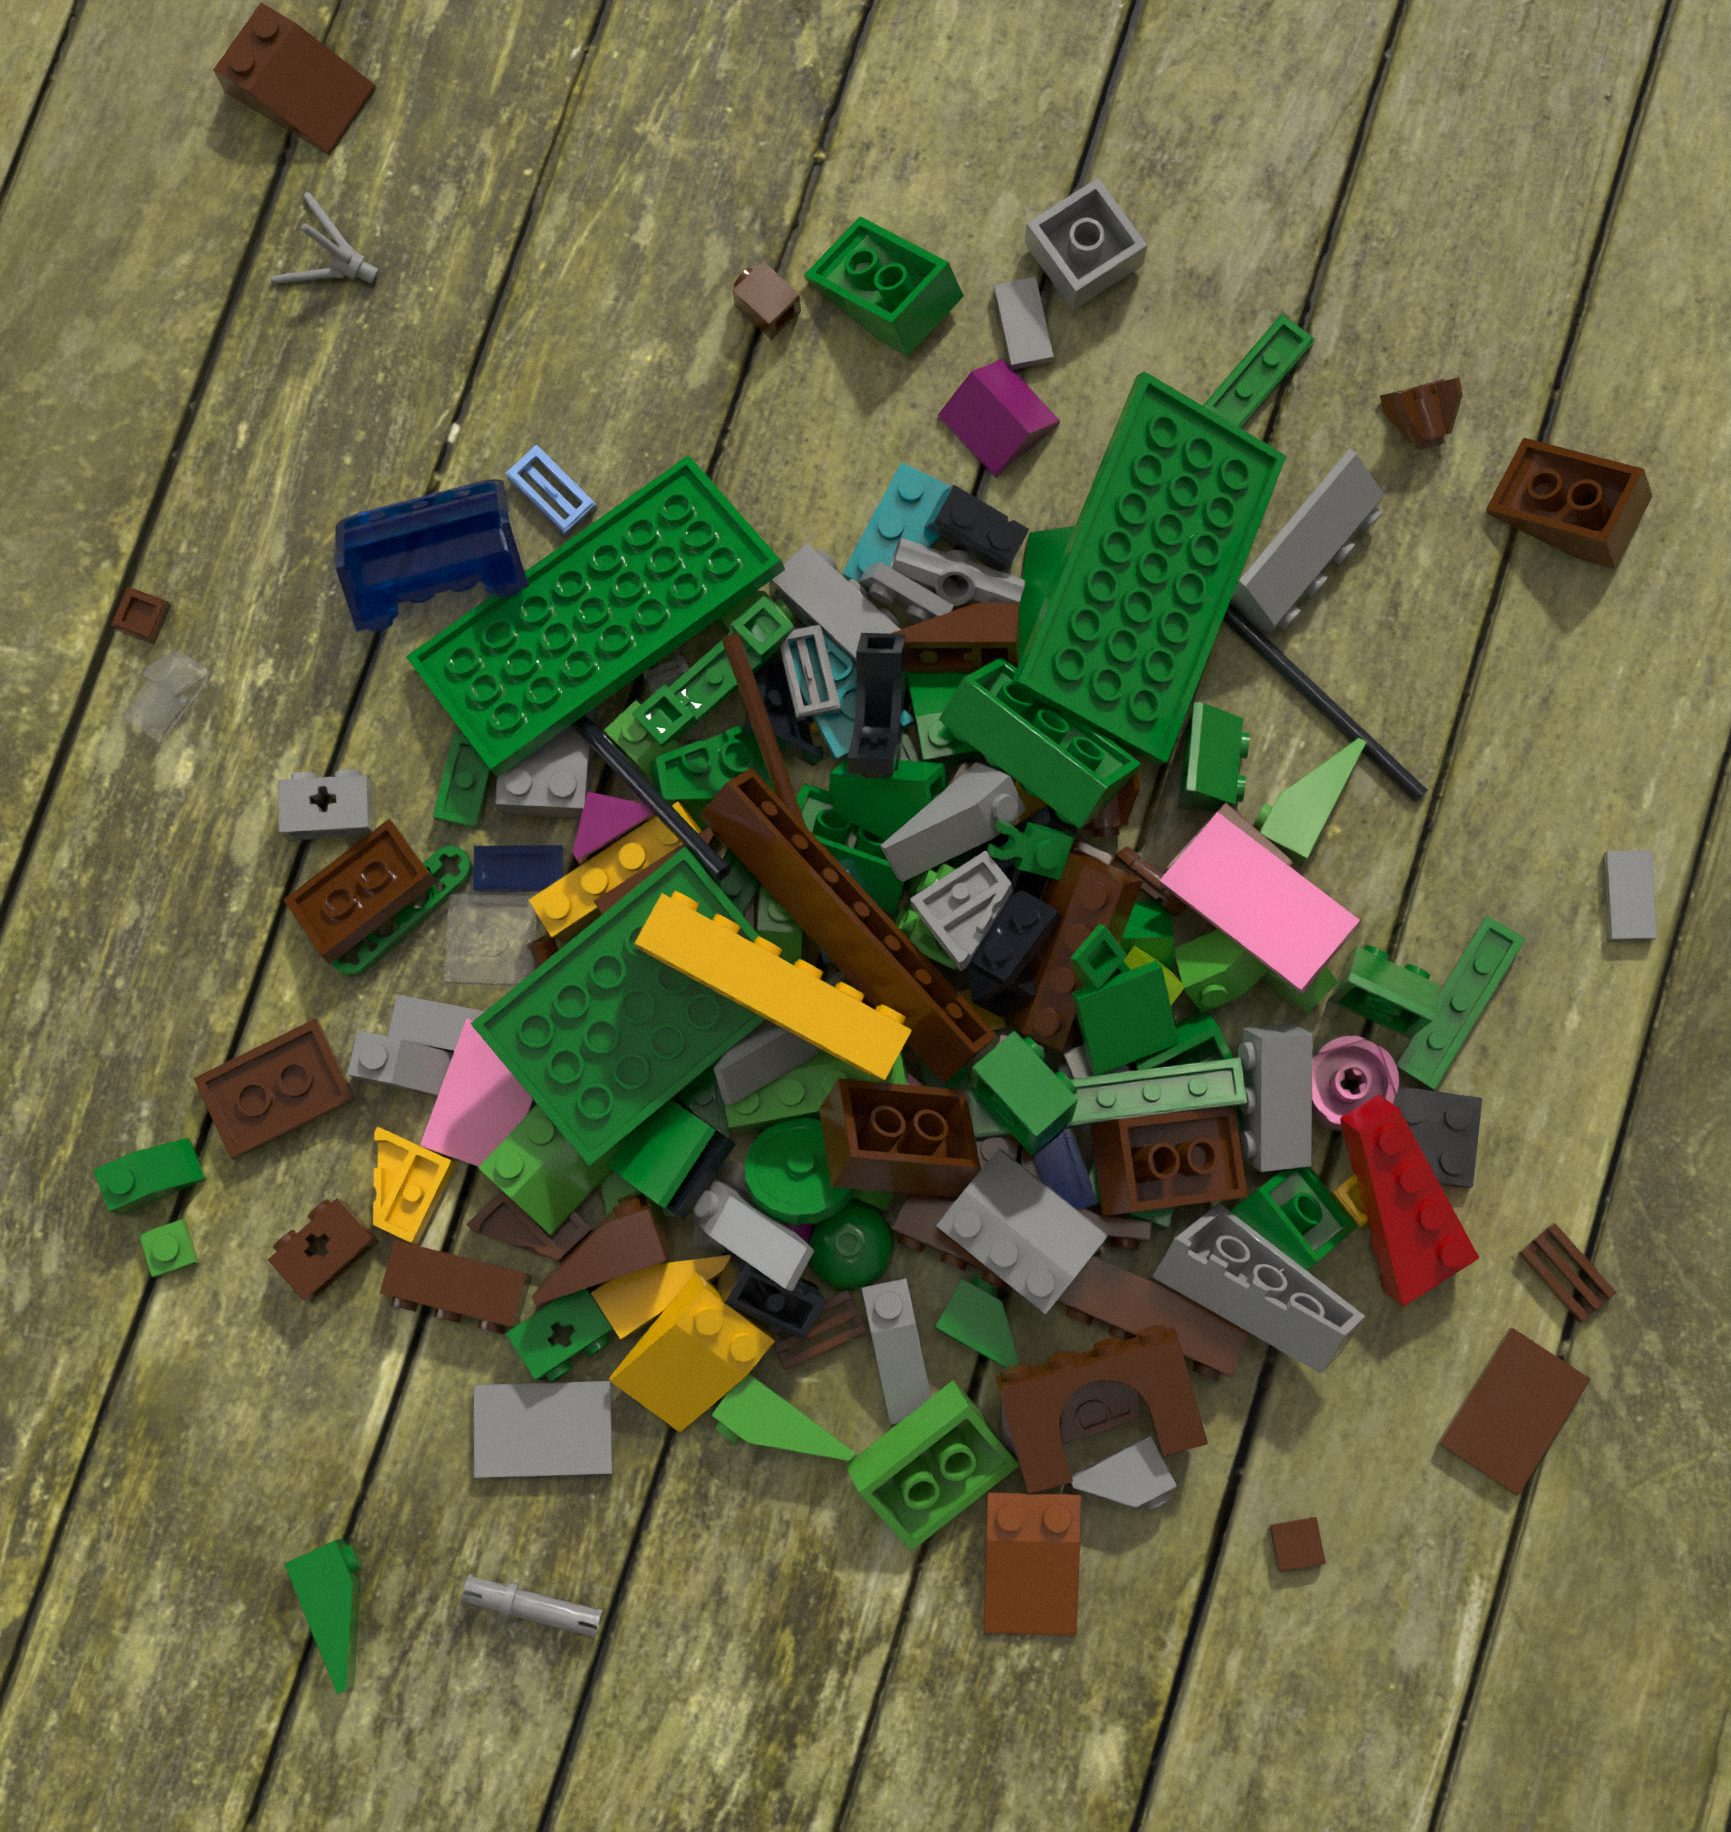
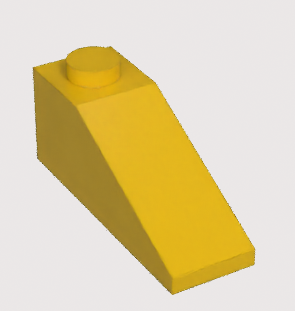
M731 1255L656 1264L598 1284L599 1288L593 1291L591 1295L619 1338L626 1340L655 1321L695 1272L710 1283L719 1278Z

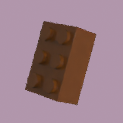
M838 1078L819 1108L831 1187L959 1197L981 1169L966 1090Z

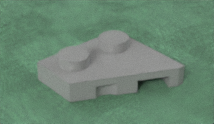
M984 851L910 898L911 907L959 970L962 971L968 966L1012 894V883L987 851Z

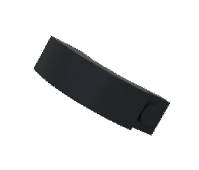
M861 633L856 651V714L853 737L847 757L848 774H860L865 778L875 779L884 775L893 776L894 770L898 771L905 702L906 639L905 634Z

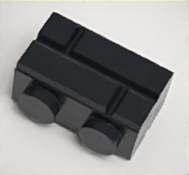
M952 485L944 490L924 526V529L958 549L968 552L975 559L998 571L1010 566L1029 531L1027 527L1015 520L1009 522L1008 516L956 485Z
M732 1253L715 1287L721 1295L720 1297L724 1304L803 1340L811 1331L826 1301L815 1283L800 1277L793 1291L787 1290L734 1253Z

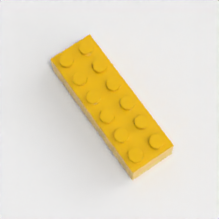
M674 891L671 898L663 893L661 894L634 943L635 948L876 1080L886 1079L912 1031L902 1025L906 1019L905 1016L883 1004L881 1006L877 1005L874 1010L861 1002L865 996L862 992L843 982L837 983L835 987L823 982L820 978L824 972L801 959H798L792 965L779 957L782 951L781 948L759 936L755 938L753 943L737 934L741 927L717 913L713 920L696 912L699 903L677 891Z

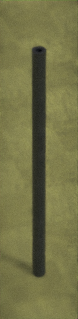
M1229 603L1223 621L1351 742L1358 738L1366 741L1362 752L1414 802H1417L1428 789Z
M586 715L571 724L581 737L717 881H721L729 875L731 868Z

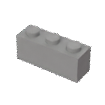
M807 543L784 564L785 571L770 581L769 594L776 600L780 598L791 610L794 617L805 627L820 625L822 632L854 661L853 664L855 666L856 651L861 633L890 634L901 630L899 629V621L890 611L885 608L879 610L867 599L869 597L868 593L856 580L849 579L847 581L836 570L835 562L826 552L820 549L816 552Z
M1294 1023L1243 1028V1043L1238 1048V1058H1241L1247 1104L1239 1106L1243 1113L1242 1131L1239 1133L1242 1160L1260 1172L1311 1166L1313 1034Z

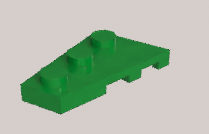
M744 725L725 730L722 734L704 741L699 740L665 753L650 762L653 787L670 805L676 802L682 805L709 804L728 781L750 768H753L774 791L756 738L743 732Z

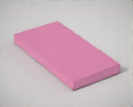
M1218 812L1159 880L1164 888L1301 994L1304 993L1361 925L1360 919Z

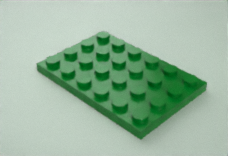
M683 847L470 1023L588 1166L593 1164L765 1020V1018L634 947L638 935L661 894L663 893L671 898L674 891L699 903L696 912L710 920H713L717 913L738 924L741 928L737 934L752 943L759 936L686 847Z

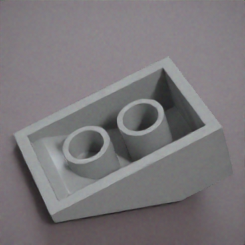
M598 706L585 714L596 726ZM571 725L497 778L496 806L502 815L581 819L587 791L592 792L595 750Z

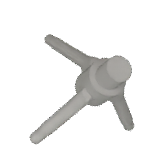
M306 192L303 196L305 201L336 244L306 223L302 224L301 230L334 255L331 267L271 276V283H292L324 278L343 279L344 276H347L353 280L358 277L372 284L379 269L364 262L365 257L357 253L346 242L311 193Z

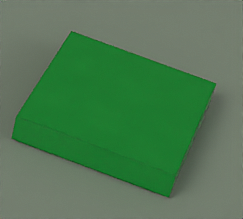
M1156 960L1108 978L1099 990L1087 986L1072 992L1089 1068L1095 1076L1179 1044L1163 968Z

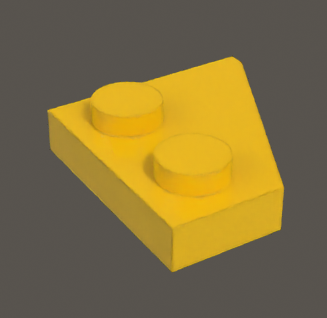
M377 1126L374 1132V1141L378 1142V1166L374 1168L373 1181L377 1196L373 1203V1225L412 1244L418 1245L457 1163Z

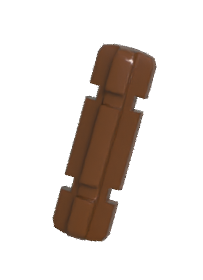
M1125 847L1116 854L1111 865L1143 879L1140 890L1156 903L1160 899L1163 902L1161 907L1171 915L1177 916L1187 908L1188 905L1161 885L1159 880L1164 874L1146 860L1143 863L1140 862L1141 856L1130 847Z

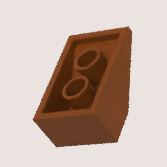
M986 1492L984 1633L1077 1635L1081 1529L1080 1494Z

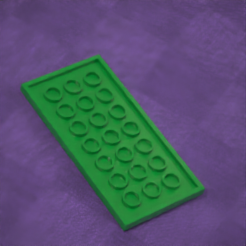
M1144 371L1136 375L1011 685L1072 719L1097 729L1107 738L1156 765L1166 764L1283 467L1286 455Z
M687 455L407 655L406 658L492 773L498 778L785 571V567L781 559L694 460Z

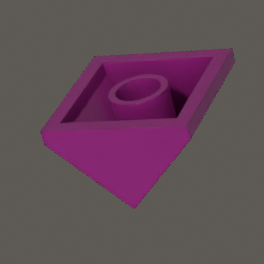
M1003 359L971 371L938 413V417L995 478L1060 423L1055 414Z
M587 791L572 853L581 866L656 815L643 803Z

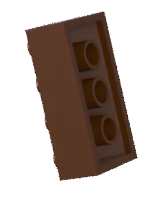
M1070 849L1060 880L1049 877L1041 899L1044 903L1057 909L1062 919L1030 960L1036 997L1006 1014L1007 1018L1022 1034L1061 1052L1082 1045L1083 1038L1072 992L1082 989L1083 986L1074 972L1070 958L1099 924L1106 926L1120 944L1143 879L1075 849Z

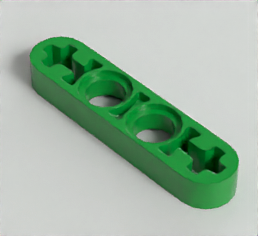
M445 846L433 853L423 864L429 872L431 871L435 878L445 871L442 862L448 857L452 861H456L459 858L462 859L458 864V868L461 870L459 875L455 877L451 873L444 875L439 880L440 884L445 887L441 892L437 890L435 885H432L429 888L430 899L422 908H412L407 905L393 916L396 919L397 927L391 936L380 938L374 932H371L367 937L378 947L372 952L371 948L366 944L357 953L360 959L358 964L354 966L352 963L347 962L342 965L341 962L345 959L343 954L332 962L333 967L349 977L360 976L367 972L469 881L473 867L468 855L462 849L455 846ZM362 939L352 949H357L365 941Z

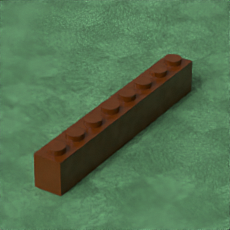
M753 768L728 781L699 816L710 826L714 834L741 860L744 867L751 871L772 894L775 901L782 905L802 927L803 931L833 961L834 965L865 995L864 998L875 1008L877 1005L881 1006L883 1004L906 1017L902 1025L912 1030L906 1040L907 1044L944 1084L967 1066L997 1036L798 817L780 800Z
M907 1194L893 1227V1232L900 1235L897 1243L919 1253H923L925 1246L942 1253L940 1262L961 1271H965L968 1264L984 1271L982 1280L999 1288L1007 1289L1008 1284L936 1226L958 1197ZM1094 1256L1089 1259L1055 1302L1067 1307L1068 1310L1065 1316L1075 1321L1091 1326L1093 1319L1110 1326L1107 1334L1119 1338L1121 1341L1139 1337L1138 1332L1147 1327L1163 1325L1165 1329L1174 1327L1181 1344L1184 1359L1195 1363L1192 1371L1214 1381H1218L1220 1374L1226 1377L1233 1375L1249 1336V1332L1185 1295Z

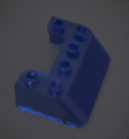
M499 479L483 480L354 514L342 519L335 526V569L356 632L366 629L371 632L387 629L399 615V603L407 601L422 603L433 598L435 594L448 590L463 592L472 589L477 583L483 582L487 593L496 594L499 598H506L516 595L522 588L529 587L525 559L504 482Z

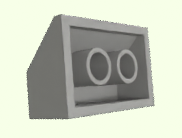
M1001 1148L997 1150L936 1225L1045 1314H1047L1108 1236L1107 1233Z

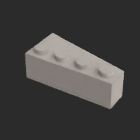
M1220 1203L1174 1238L1153 1275V1278L1319 1373H1322L1342 1354L1366 1317Z

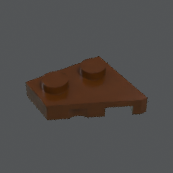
M503 1191L495 1196L466 1224L473 1232L561 1262L592 1231V1228L574 1211L561 1227L550 1236Z

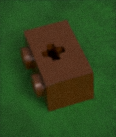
M338 1198L332 1203L329 1199H326L317 1205L307 1216L310 1222L298 1233L295 1230H291L281 1237L273 1246L276 1253L268 1259L303 1301L313 1302L380 1242L345 1201ZM317 1238L330 1239L325 1245L328 1251L326 1256L313 1255L318 1249L315 1243Z

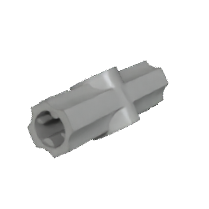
M904 538L898 541L890 564V568L922 587L935 591L937 596L954 606L965 603H1020L1025 586L1024 579L977 564L974 557L966 551L952 550L945 553ZM959 575L965 579L953 580L949 576Z

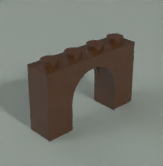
M1163 1325L1147 1327L1138 1332L1139 1337L1120 1341L1119 1338L1104 1339L1095 1343L1092 1350L1078 1354L1073 1350L1058 1352L1048 1358L1049 1362L1032 1367L1029 1363L1015 1364L1006 1368L1003 1371V1375L996 1376L999 1394L1028 1494L1073 1482L1060 1436V1416L1072 1394L1092 1382L1102 1380L1118 1381L1132 1387L1144 1398L1163 1457L1208 1444L1181 1344L1174 1327L1167 1329Z

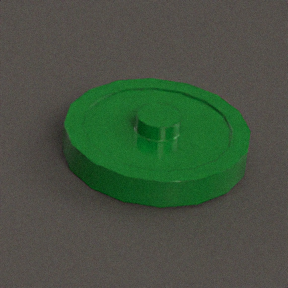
M813 1118L787 1119L767 1128L752 1142L744 1161L746 1188L756 1207L772 1219L785 1223L799 1225L823 1221L838 1214L852 1200L856 1189L831 1187L821 1120Z

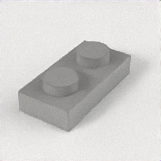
M880 561L867 566L859 581L870 588L868 593L876 600L889 605L894 602L906 609L905 615L915 623H921L949 613L954 607L953 604Z

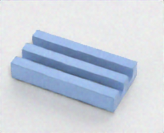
M537 445L505 473L507 479L565 537L572 532V528L576 524L580 525L585 520L584 517L589 512L592 514L597 509L596 503ZM535 459L581 503L577 509L531 465ZM524 471L569 517L564 520L519 474Z

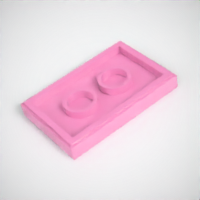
M466 1018L420 1146L479 1167L529 1114L533 1098L470 1023L474 1020Z

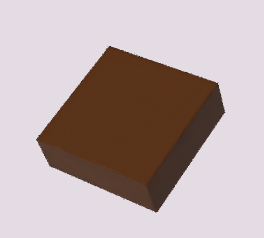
M127 587L111 627L119 632L155 644L171 605L166 600Z
M1317 1517L1270 1524L1278 1571L1282 1572L1326 1564Z

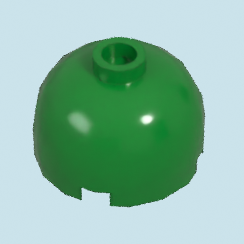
M850 1201L838 1214L818 1223H812L813 1228L808 1245L814 1252L808 1265L820 1281L834 1289L853 1292L863 1287L871 1286L884 1276L893 1259L894 1239L889 1223L877 1209L861 1202Z

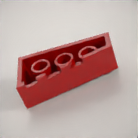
M1376 1095L1341 1117L1340 1122L1352 1170L1358 1179L1361 1192L1359 1198L1363 1213L1367 1215L1372 1236L1370 1242L1381 1272L1379 1279L1382 1290L1404 1307L1478 1260L1479 1256L1400 1109L1380 1095Z

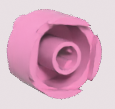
M1344 1036L1328 1042L1312 1056V1117L1324 1128L1343 1132L1340 1118L1376 1095H1380L1392 1104L1394 1103L1399 1088V1073L1392 1056L1380 1045L1378 1046L1359 1036ZM1345 1074L1349 1080L1356 1079L1359 1086L1353 1090V1095L1349 1089L1343 1090L1340 1082L1345 1079Z

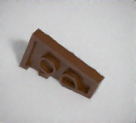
M1112 1380L1096 1381L1081 1387L1072 1394L1062 1410L1059 1423L1062 1444L1085 1436L1090 1437L1140 1419L1139 1393L1124 1383ZM1001 1401L1002 1441L1016 1460L1019 1461Z

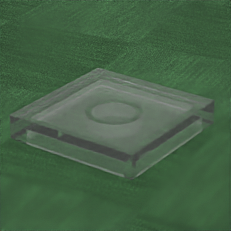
M449 894L444 982L446 984L516 986L536 970V962L531 951L527 948V945L536 940L538 935V915L529 902V899L533 896Z

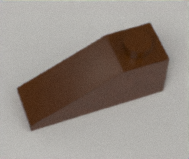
M974 603L890 633L905 634V673L975 672L1001 657L1015 668L1019 665L1021 644L1019 603Z

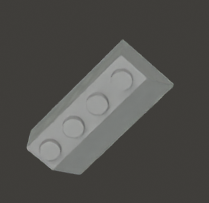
M1349 448L1237 583L1230 603L1268 637H1271L1278 627L1284 631L1289 628L1301 612L1296 605L1306 594L1313 598L1328 580V577L1323 574L1332 562L1340 566L1356 546L1351 542V539L1360 529L1367 533L1383 513L1378 509V506L1384 497V493L1354 451Z

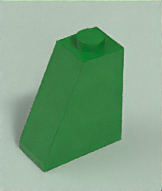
M846 759L829 773L828 785L829 793L833 797L836 815L885 841L948 787L944 763L899 760L898 771L894 770L893 776L884 775L880 778L870 779L860 774H848Z

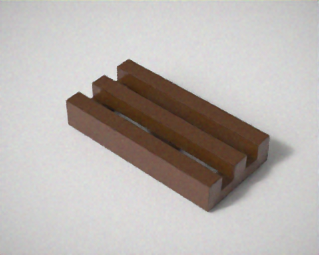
M1556 1223L1548 1226L1518 1252L1579 1323L1584 1322L1590 1317L1589 1315L1592 1312L1598 1310L1607 1299L1616 1294V1291ZM1552 1238L1599 1291L1596 1296L1547 1240ZM1538 1248L1541 1249L1587 1302L1585 1306L1581 1307L1535 1255L1534 1252Z
M848 1290L826 1300L820 1314L842 1303L845 1304L847 1311L813 1326L804 1340L797 1336H792L782 1341L778 1333L783 1330L775 1326L767 1327L775 1340L773 1346L784 1370L867 1332ZM852 1319L855 1325L854 1328L789 1358L786 1349Z

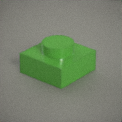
M181 1219L139 1234L151 1276L154 1278L199 1263L186 1220Z

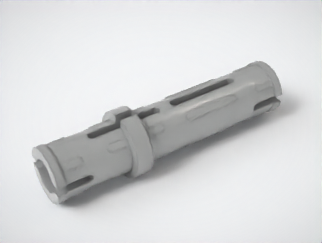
M469 1574L463 1589L465 1593L461 1597V1604H469L499 1612L500 1618L509 1620L511 1616L589 1636L591 1639L596 1638L600 1624L599 1621L603 1612L599 1608L594 1609L519 1589V1583L510 1581L508 1585L478 1578L472 1574Z

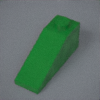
M342 1538L284 1563L337 1694L354 1687L362 1582L358 1571L363 1570L362 1561L353 1544L347 1546L345 1539Z

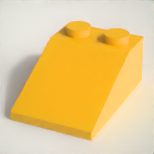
M697 1272L693 1274L609 1377L610 1382L678 1432L683 1431L742 1381L775 1342L765 1323L724 1304L720 1297L721 1295L715 1288L716 1286Z

